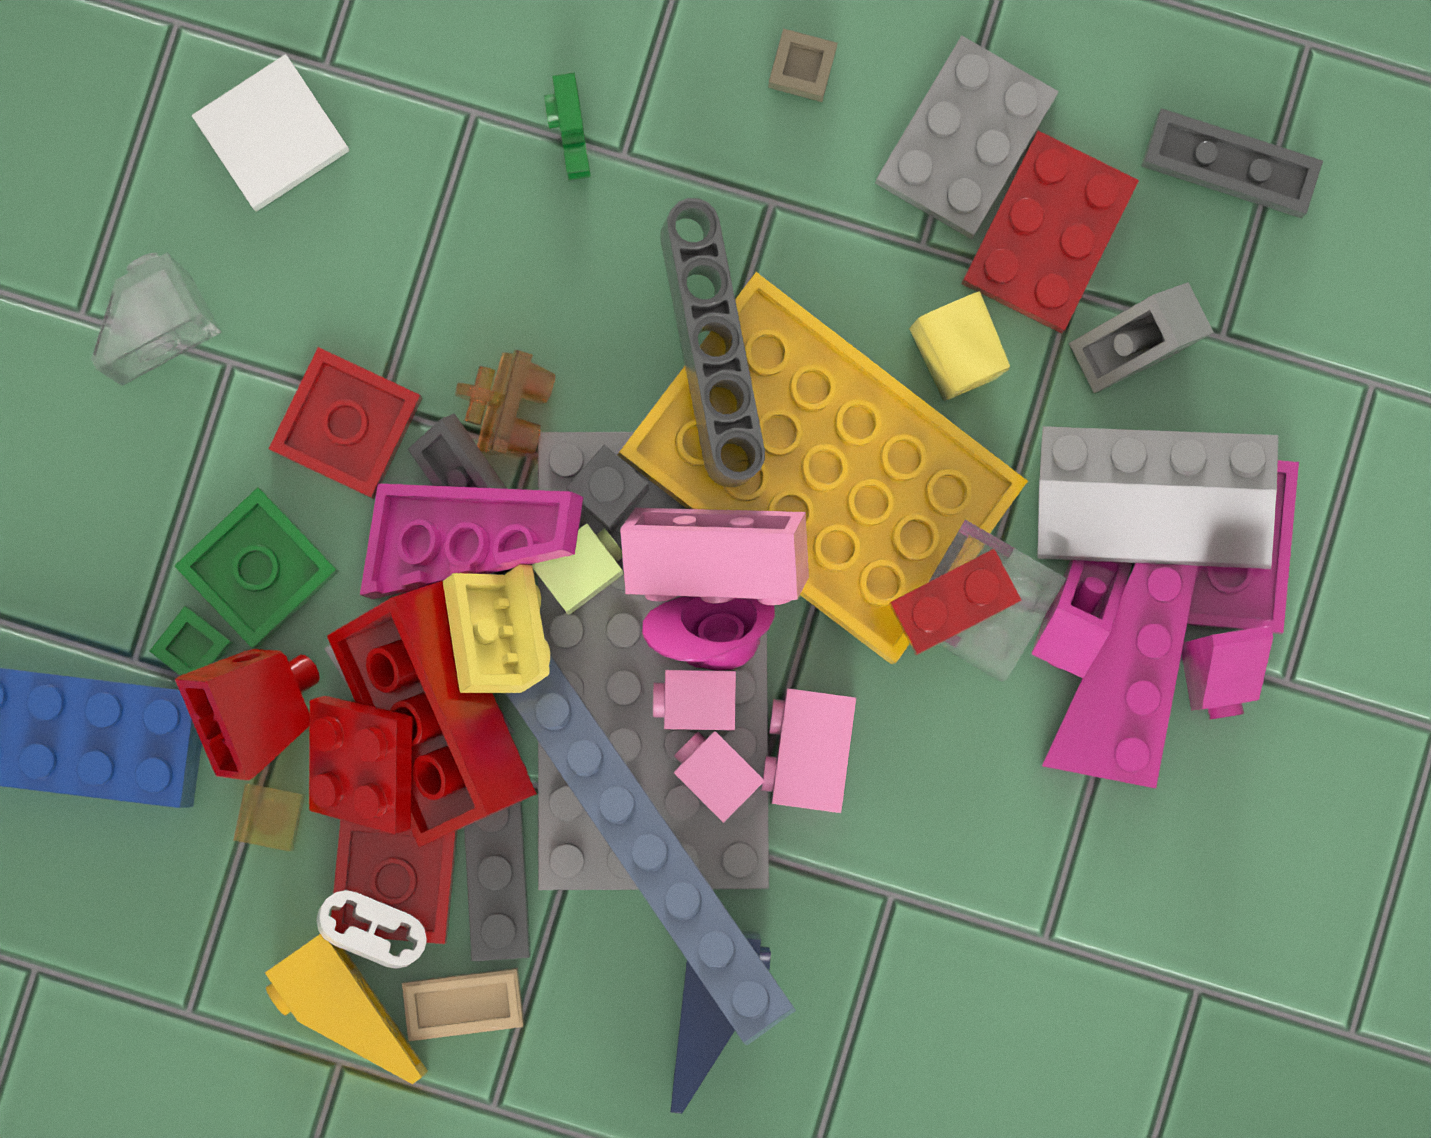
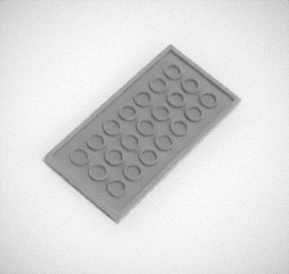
M538 432V490L566 491V487L603 445H606L617 455L634 432ZM631 467L648 482L650 490L634 509H686ZM582 508L579 529L588 524L593 532L597 534L605 528ZM632 511L612 533L607 530L621 550L620 529ZM622 558L617 563L624 573ZM623 574L572 614L568 615L538 576V588L541 593L540 615L544 639L549 645L550 655L711 888L769 889L768 791H762L761 784L723 823L674 774L675 770L681 765L674 755L698 731L707 739L714 730H665L664 718L653 717L654 683H665V670L713 671L696 668L689 665L686 661H678L662 656L648 646L642 636L643 620L652 609L670 600L651 601L646 599L644 595L625 594ZM767 632L761 636L760 645L753 658L743 666L728 670L736 671L735 731H716L762 778L765 758L768 756ZM538 742V890H639Z

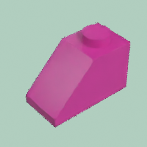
M1070 560L1043 618L1031 654L1047 661L1056 668L1064 669L1084 678L1111 633L1132 563Z

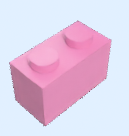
M787 688L784 700L773 699L769 733L780 735L777 757L766 756L763 773L765 781L762 783L761 788L762 791L772 792L771 804L841 813L856 704L855 697Z

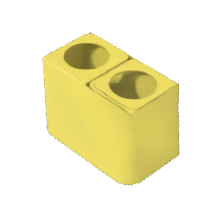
M980 291L919 317L909 328L944 401L989 383L1010 368Z

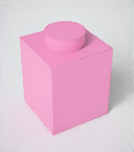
M665 670V683H654L653 717L664 718L665 730L735 731L736 671Z
M698 731L674 755L681 763L674 774L723 823L765 781L716 731L707 739Z

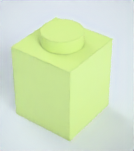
M585 524L578 530L575 555L532 564L535 572L568 615L572 614L624 574L617 563L623 558L622 550L605 528L595 534L588 524Z

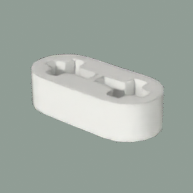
M347 890L336 892L328 897L318 910L316 920L318 931L326 941L383 966L395 969L407 967L416 961L425 950L427 938L425 929L419 920L410 914L357 892ZM345 903L350 904L354 907L352 916L356 920L368 924L369 927L367 931L350 926L344 934L338 933L334 930L336 920L328 916L329 910L339 911ZM399 926H404L408 929L406 939L414 943L413 949H404L397 956H393L389 953L391 943L374 935L376 928L393 933Z

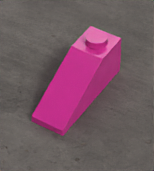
M1271 625L1210 635L1183 643L1181 655L1191 711L1208 709L1210 720L1244 714L1242 703L1259 700L1273 641Z

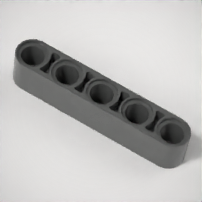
M687 198L679 201L669 212L660 231V241L704 465L708 476L715 483L723 487H737L745 484L761 469L765 460V448L720 220L716 210L708 202L699 198ZM681 219L696 221L702 228L703 240L688 242L682 239L676 230V221ZM692 275L707 277L714 286V297L710 299L695 297L687 287V278ZM713 331L719 334L726 345L725 354L719 357L705 354L698 343L699 333ZM719 387L730 390L737 401L736 411L732 414L717 412L709 400L711 389ZM735 444L746 452L748 466L745 471L734 472L723 464L721 449L724 445Z

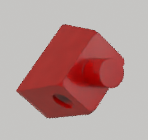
M252 649L177 677L175 679L215 776L249 781L309 727L310 714L302 693L318 684L320 675L314 662L306 655L300 654L288 661L287 656L282 651Z

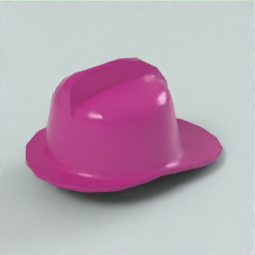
M681 596L659 605L647 614L642 624V636L648 646L662 656L678 661H686L689 665L696 668L713 671L733 670L743 666L753 658L760 645L761 636L769 630L775 618V605H765L760 603L758 599L734 598L724 603H708L703 601L701 597Z

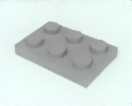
M961 35L879 173L875 184L966 237L973 239L1059 91Z

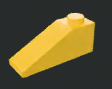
M321 934L265 972L271 982L266 987V991L274 1005L283 1015L286 1016L291 1012L298 1022L411 1084L421 1079L428 1070L346 950L332 945Z

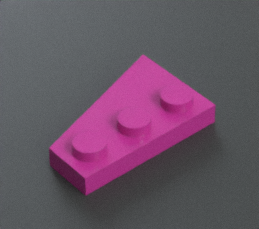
M1278 460L1271 569L1198 566L1187 625L1232 630H1246L1271 625L1274 634L1284 633L1299 462Z

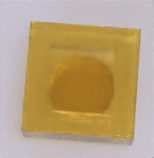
M245 783L233 840L284 851H294L305 794Z

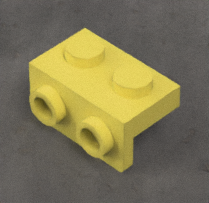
M519 564L505 575L453 573L443 581L460 693H522L549 675L550 648L544 639L540 615L541 593L535 584L532 565Z

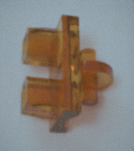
M514 350L513 354L502 353L492 390L490 389L496 370L484 366H479L474 385L457 384L454 395L469 401L464 421L481 425L485 407L487 406L477 443L482 453L489 455L506 454V452L533 454L536 451L541 425L516 418L521 398L540 404L547 403L551 396L556 376L543 367L531 363L532 354L520 350Z

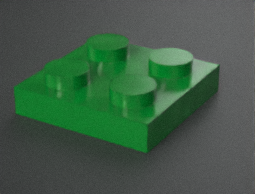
M259 487L174 565L252 649H257L339 572Z

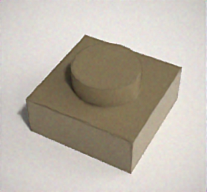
M783 28L768 88L823 102L838 43Z

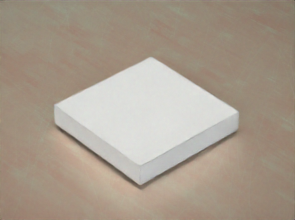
M286 54L191 115L255 212L350 151Z

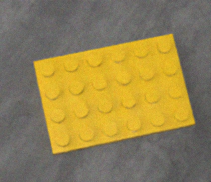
M756 272L736 297L735 301L765 448V460L761 469L745 484L737 487H723L715 483L708 476L704 465L685 366L617 456L686 509L806 512L809 578L800 595L887 662L894 664L910 643L889 603L969 562L1028 481ZM713 331L708 334L700 345L705 354L713 357L722 356L726 352L723 338ZM719 387L711 389L709 400L717 412L732 414L736 411L737 401L730 390ZM727 444L722 447L721 459L723 464L734 472L745 471L748 466L746 452L735 444Z

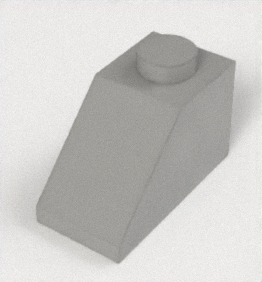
M1189 282L1153 294L1070 342L1069 345L1093 393H1097L1179 353L1214 332Z

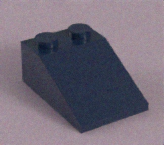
M742 931L767 969L770 970V947L760 946L761 938L759 932ZM688 961L686 962L670 1110L671 1113L680 1114L684 1112L735 1032Z

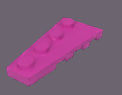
M378 483L360 595L370 599H377L409 592L444 581L453 573L490 574L515 568L519 564L530 565L575 555L583 497L569 491Z
M1151 563L1135 564L1125 585L1111 633L1085 677L1082 678L1043 762V767L1156 789L1198 566Z

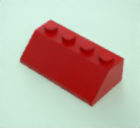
M443 581L391 597L327 635L355 703L412 716L411 831L418 847L536 795L526 766L518 753L493 693H460Z

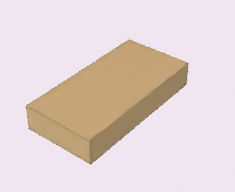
M518 968L402 983L408 1041L519 1028L525 1025Z

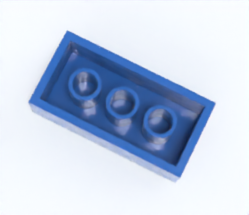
M0 668V786L175 808L193 807L202 743L179 690Z

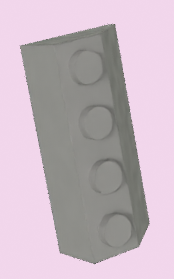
M1043 426L1039 479L1038 558L1271 569L1277 493L1278 435Z

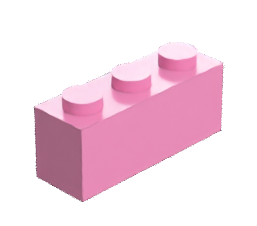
M635 508L620 529L625 594L644 595L646 599L651 601H667L677 596L701 597L703 601L708 603H724L734 598L758 599L760 603L765 605H781L791 600H798L809 578L806 512Z

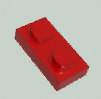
M992 549L891 601L889 605L917 656L1016 605L1022 600L995 549Z

